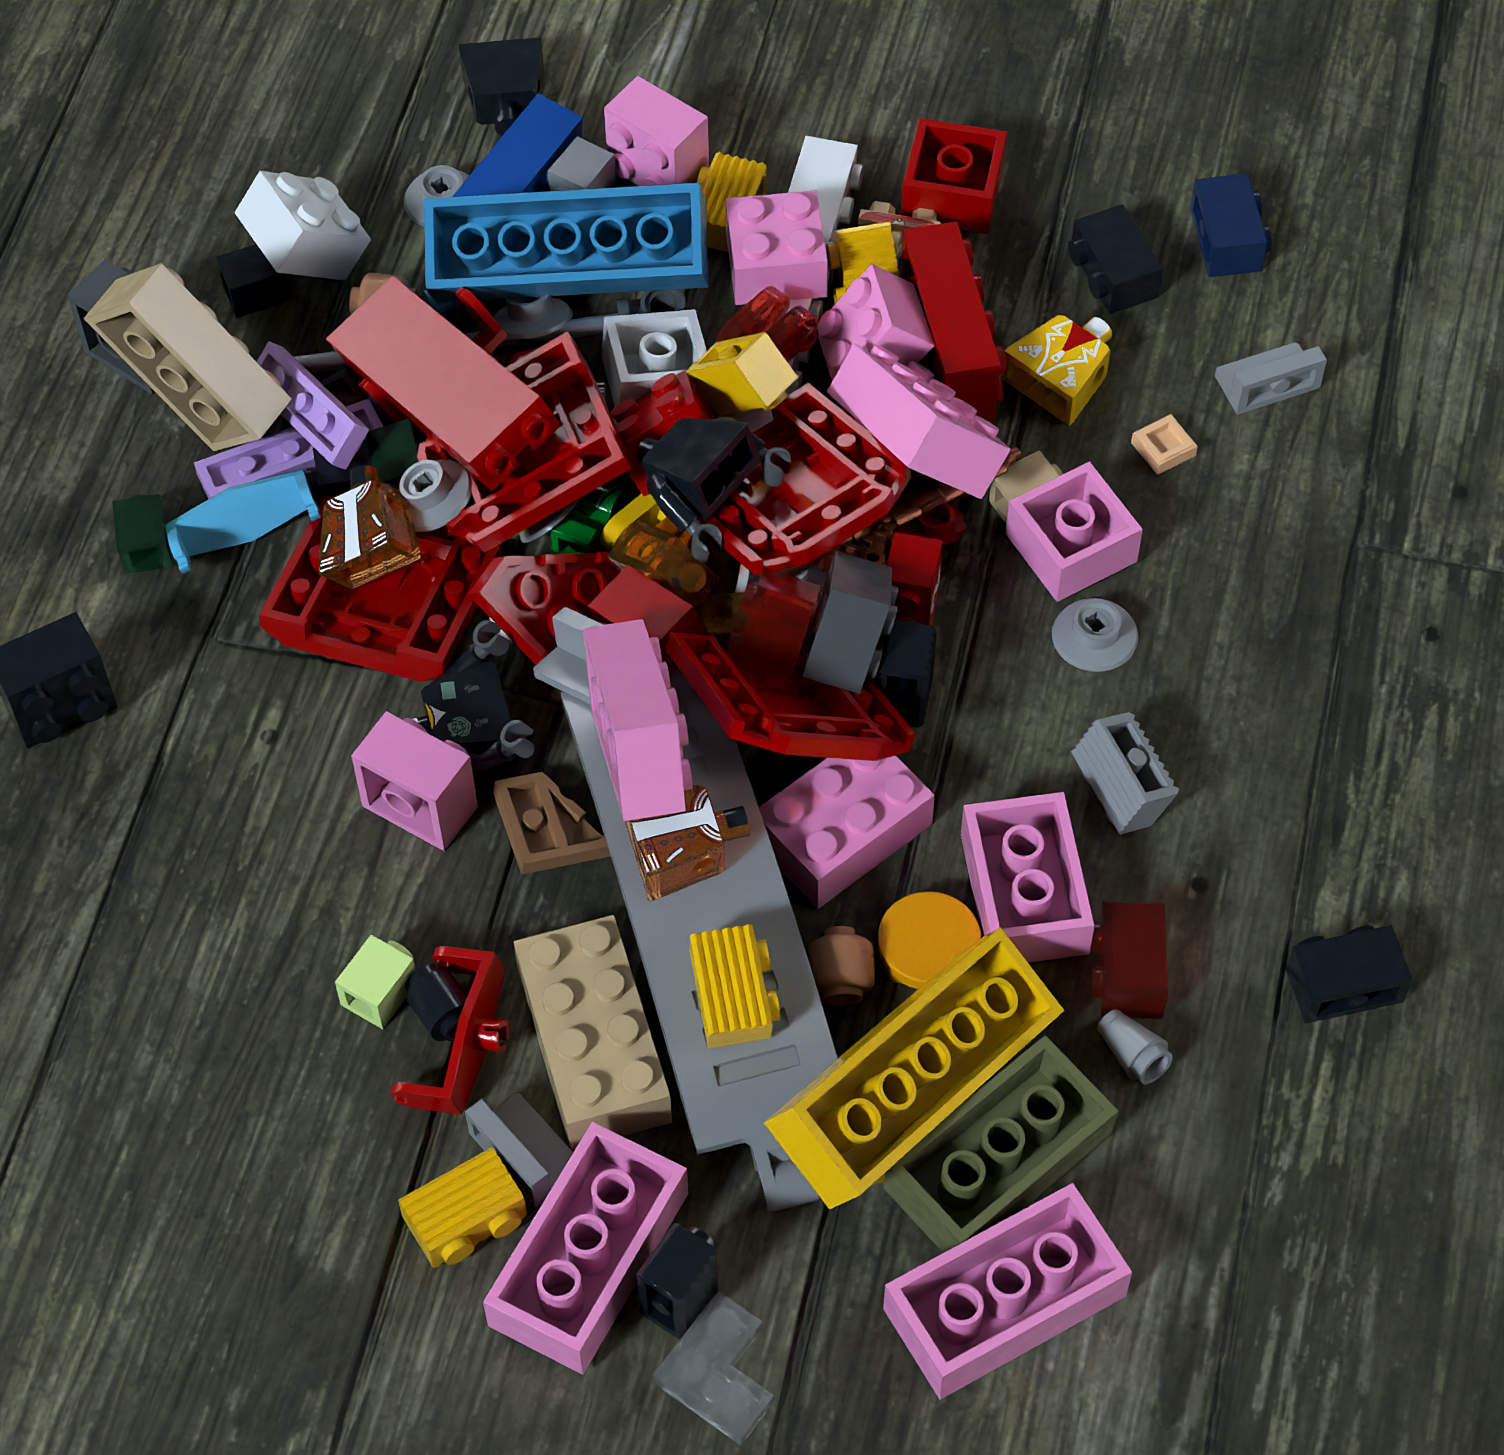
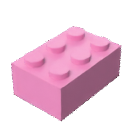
M896 755L878 761L826 758L761 805L759 810L779 869L819 909L929 828L933 821L935 795Z
M1064 792L964 805L961 839L982 937L1001 927L1028 963L1088 955L1093 937L1094 921Z

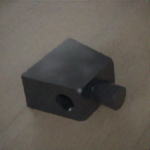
M541 37L459 44L462 78L477 123L481 125L494 124L495 131L503 136L538 93H542L544 64Z

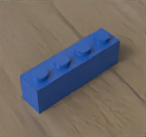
M538 93L452 197L543 192L545 189L549 191L548 170L577 136L585 140L582 137L583 117Z

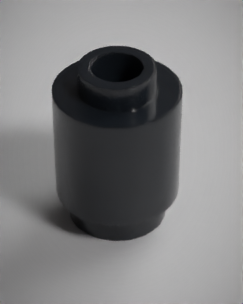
M437 964L423 966L416 970L405 983V990L408 993L407 1002L434 1040L454 1041L459 1017L467 995L448 970L441 969Z

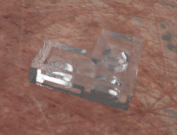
M718 1291L653 1373V1383L739 1445H742L774 1404V1395L734 1367L763 1330V1322Z

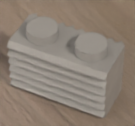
M1130 712L1096 720L1092 723L1093 726L1088 728V732L1083 734L1084 737L1079 740L1080 743L1075 745L1076 748L1071 751L1082 770L1084 779L1091 785L1106 811L1108 820L1115 826L1120 835L1152 826L1179 791V788L1173 786L1174 780L1168 777L1169 772L1163 769L1164 763L1158 761L1159 755L1153 753L1155 747L1148 745L1150 739L1144 737L1145 731L1139 729L1140 723L1134 720L1135 715Z

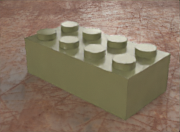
M1045 1035L959 1105L887 1170L883 1189L944 1253L1025 1208L1111 1135L1119 1110Z

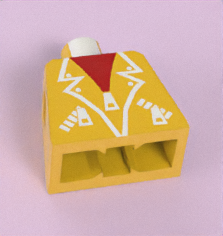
M1057 315L1010 345L1004 351L1006 373L1002 374V379L1070 426L1107 375L1111 350L1105 343L1111 339L1112 331L1109 325L1098 317H1093L1083 327H1080L1066 316Z

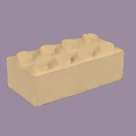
M162 263L116 279L83 318L213 451L261 439L292 399L281 388L278 378L271 372L263 369L249 355L247 346L240 339L231 336L217 321L214 311L206 304L199 302L184 287L182 278Z
M614 915L513 941L518 973L570 1149L574 1150L577 1148L592 1122L621 1136L672 1123L670 1093Z

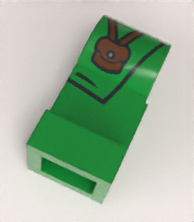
M605 483L581 497L576 506L556 526L550 529L553 554L603 552L604 548L599 543L601 532L608 521L626 506L627 490ZM570 542L583 547L584 552L573 550L569 545Z

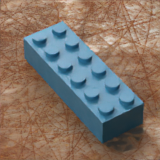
M700 183L424 199L426 290L436 302L459 301L455 293L461 287L467 288L478 300L708 287L706 197Z

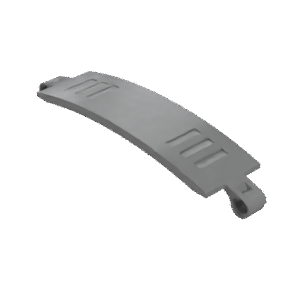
M677 668L669 676L671 688L675 687L679 713L684 714L686 719L689 744L682 746L683 758H688L693 783L692 790L684 791L685 804L687 805L685 812L690 811V804L695 792L702 787L693 800L692 810H694L698 795L706 789L700 796L696 809H698L702 796L707 792L700 808H702L704 800L708 796L720 833L714 831L709 826L708 828L720 834V836L714 835L711 832L709 834L722 840L710 837L711 840L719 842V844L711 842L717 856L716 859L709 847L708 840L696 828L654 837L652 840L663 866L657 868L652 853L655 855L650 839H647V845L652 846V849L648 850L656 868L655 873L664 883L661 884L659 882L664 896H662L657 885L644 841H642L655 884L661 895H658L650 872H648L658 897L656 898L644 869L631 822L640 864L654 898L649 900L639 868V861L635 855L626 824L627 821H623L593 720L591 705L565 692H561L567 720L595 803L639 948L697 1155L741 1143L750 1145L754 1168L758 1172L762 1183L768 1212H776L819 1200L817 1192L774 1138L764 1122L838 1058L788 894L736 741L728 738L679 668ZM743 806L749 824L728 829L723 810ZM667 814V815H660V816L648 817V818H646V819H652V818H657V817H663V816H668V815H673V814ZM697 827L699 831L707 837V834L704 833L700 827ZM690 832L695 833V837L690 838L688 834ZM680 836L682 840L677 842L675 837ZM666 840L667 845L662 846L661 841ZM679 847L685 849L669 864L665 862L668 856ZM752 924L756 940L765 939L767 943L770 971L762 972L765 989L776 990L780 1008V1021L772 1022L770 1039L708 1049L689 953L690 935L704 931L711 932L715 929L722 930L726 927L733 928L735 926Z

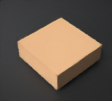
M1172 414L1132 433V445L1157 475L1196 456L1198 446Z

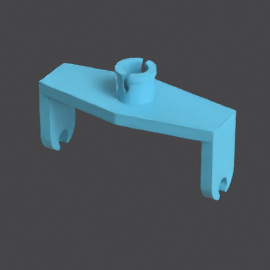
M303 470L231 486L167 523L165 526L174 559L178 562L180 572L184 574L192 571L189 556L252 542L305 510H308L312 522L321 519V515Z

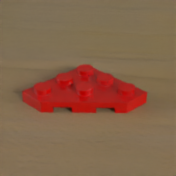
M616 551L582 554H544L538 556H503L492 559L468 595L537 665L557 647L552 617L561 609L567 607L597 621L588 605L622 571L613 560L624 566L628 564Z

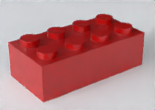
M957 221L903 230L901 278L914 284L935 344L923 357L921 364L935 374L933 379L953 389L956 392L954 397L974 407L977 410L975 416L981 417L990 423L995 422L997 403L1003 402L1000 374L1006 373V359L1002 346L995 347L994 345L995 323L993 314L990 309L984 310L982 301H984V287L981 275H973L971 266H973L974 259L969 238L962 239Z

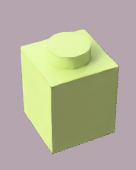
M370 935L335 981L341 1006L384 1029L407 998L408 993L405 990V983L416 971L412 954L395 941L385 943Z

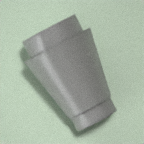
M1119 1009L1108 1012L1100 1020L1097 1032L1103 1037V1040L1129 1079H1138L1142 1084H1150L1160 1078L1169 1068L1173 1056L1167 1050L1168 1043L1166 1040L1129 1016L1124 1015Z

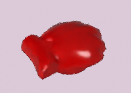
M941 503L921 516L899 526L898 532L943 540V547L959 541L968 529V526L963 521L965 518L964 514L959 512L955 506Z

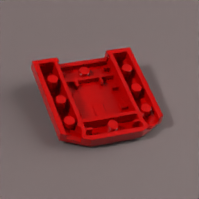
M568 331L505 367L543 399L562 425L535 451L526 446L515 457L520 465L493 491L489 490L470 473L472 479L471 497L467 505L461 510V513L447 522L446 527L452 533L484 553L632 469V461L591 369ZM427 436L426 442L419 444L417 454L419 461H456L429 436Z
M809 383L787 395L779 405L771 409L773 420L753 432L765 441L763 447L767 450L780 447L790 453L791 467L788 474L784 473L781 485L770 486L763 482L760 477L762 467L760 462L708 520L700 517L697 519L700 524L708 523L718 527L722 535L721 546L755 576L811 563L887 515L911 479L910 468L867 429Z
M366 492L357 502L358 504L362 501L357 506L360 542L384 529L385 534L373 541V538L367 540L369 541L368 547H365L367 541L361 543V552L374 547L387 539V543L320 572L321 568L344 561V552L331 556L334 557L333 559L321 563V558L344 550L343 513L330 511L325 506L327 505L335 511H343V509L331 507L327 501L336 507H343V505H336L331 502V499L335 502L334 496H323L318 505L321 519L314 522L310 520L259 613L260 627L284 646L411 680L423 682L443 674L478 606L468 594L492 559L502 557V543L484 553L452 533L446 525L427 532L409 530L397 518L396 496L380 492H369L367 495L368 492ZM394 504L386 511L376 514L380 522L383 524L381 529L375 524L371 516H367L372 514L373 512H379ZM365 505V509L361 511V506ZM341 515V520L337 521V517ZM366 516V521L362 522V518ZM338 528H342L341 533L338 534ZM367 528L368 532L363 534V530ZM328 533H332L329 546L324 554L322 553V550L325 546ZM386 535L385 538L373 544L374 541ZM342 541V545L338 547L337 543ZM418 545V550L408 556L353 579L355 577L353 574L364 571L363 567L371 568L380 565L403 553L408 546L407 551ZM417 551H419L417 554L411 556L410 558H408V559H406V560H404V561H402V562H400V563H398V564H396V565H394V566H392V567H390V568H387V569H385V570H383V571H381V572H378V573H376V574H373V575H371V576H368V577H366V578H363V579H360V580H357V581H354V582H353V580H355V579L362 578V577H364V576H367V575H370V574H372V573H375V572H377V571H379V570H382V569H384V568H386V567H388V566H391V565H393V564H395V563H397V562H399V561H401V560H403V559L409 557L410 555L416 553ZM406 553V554H404V555H402V556H400V557H398V558H396V559H394V560H392V561H395V560H397V559H399V558H401V557L407 555L408 553ZM420 554L419 559H416L392 571L385 572ZM341 555V559L337 561V556ZM333 561V563L321 566V564ZM385 572L383 575L378 576L372 580H369L353 588L352 584L366 580L368 578Z
M670 632L665 648L666 652L730 739L784 755L878 761L909 752L916 733L872 679L865 678L861 692L858 694L802 677L806 644L802 645L798 661L727 655L715 636Z

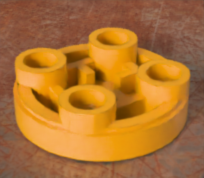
M918 892L901 898L886 911L878 931V952L885 967V973L891 981L919 989L967 946L981 938V931L974 914L958 899L939 892Z

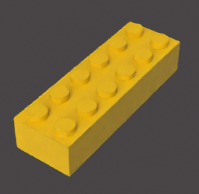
M1000 927L967 946L769 1117L764 1124L826 1206L832 1209L860 1196L1054 1021L1064 1009Z

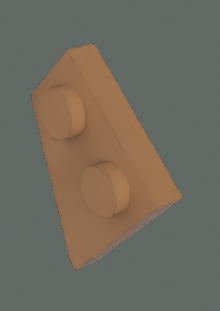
M543 772L494 782L493 794L521 875L611 856L605 836L598 833L585 820L586 812L573 800L564 797L560 793L559 787Z

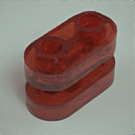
M768 286L725 323L718 333L715 343L766 332L785 360L789 362L800 351L805 352L809 350L817 340L819 335V329L817 328L818 318L801 305L795 306L788 311L790 298L776 287Z

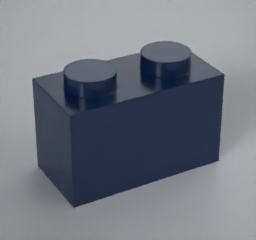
M1248 173L1195 179L1190 210L1208 277L1261 272L1265 253L1271 251L1272 238L1269 226H1262L1260 218L1262 214L1261 196L1259 191L1252 190Z

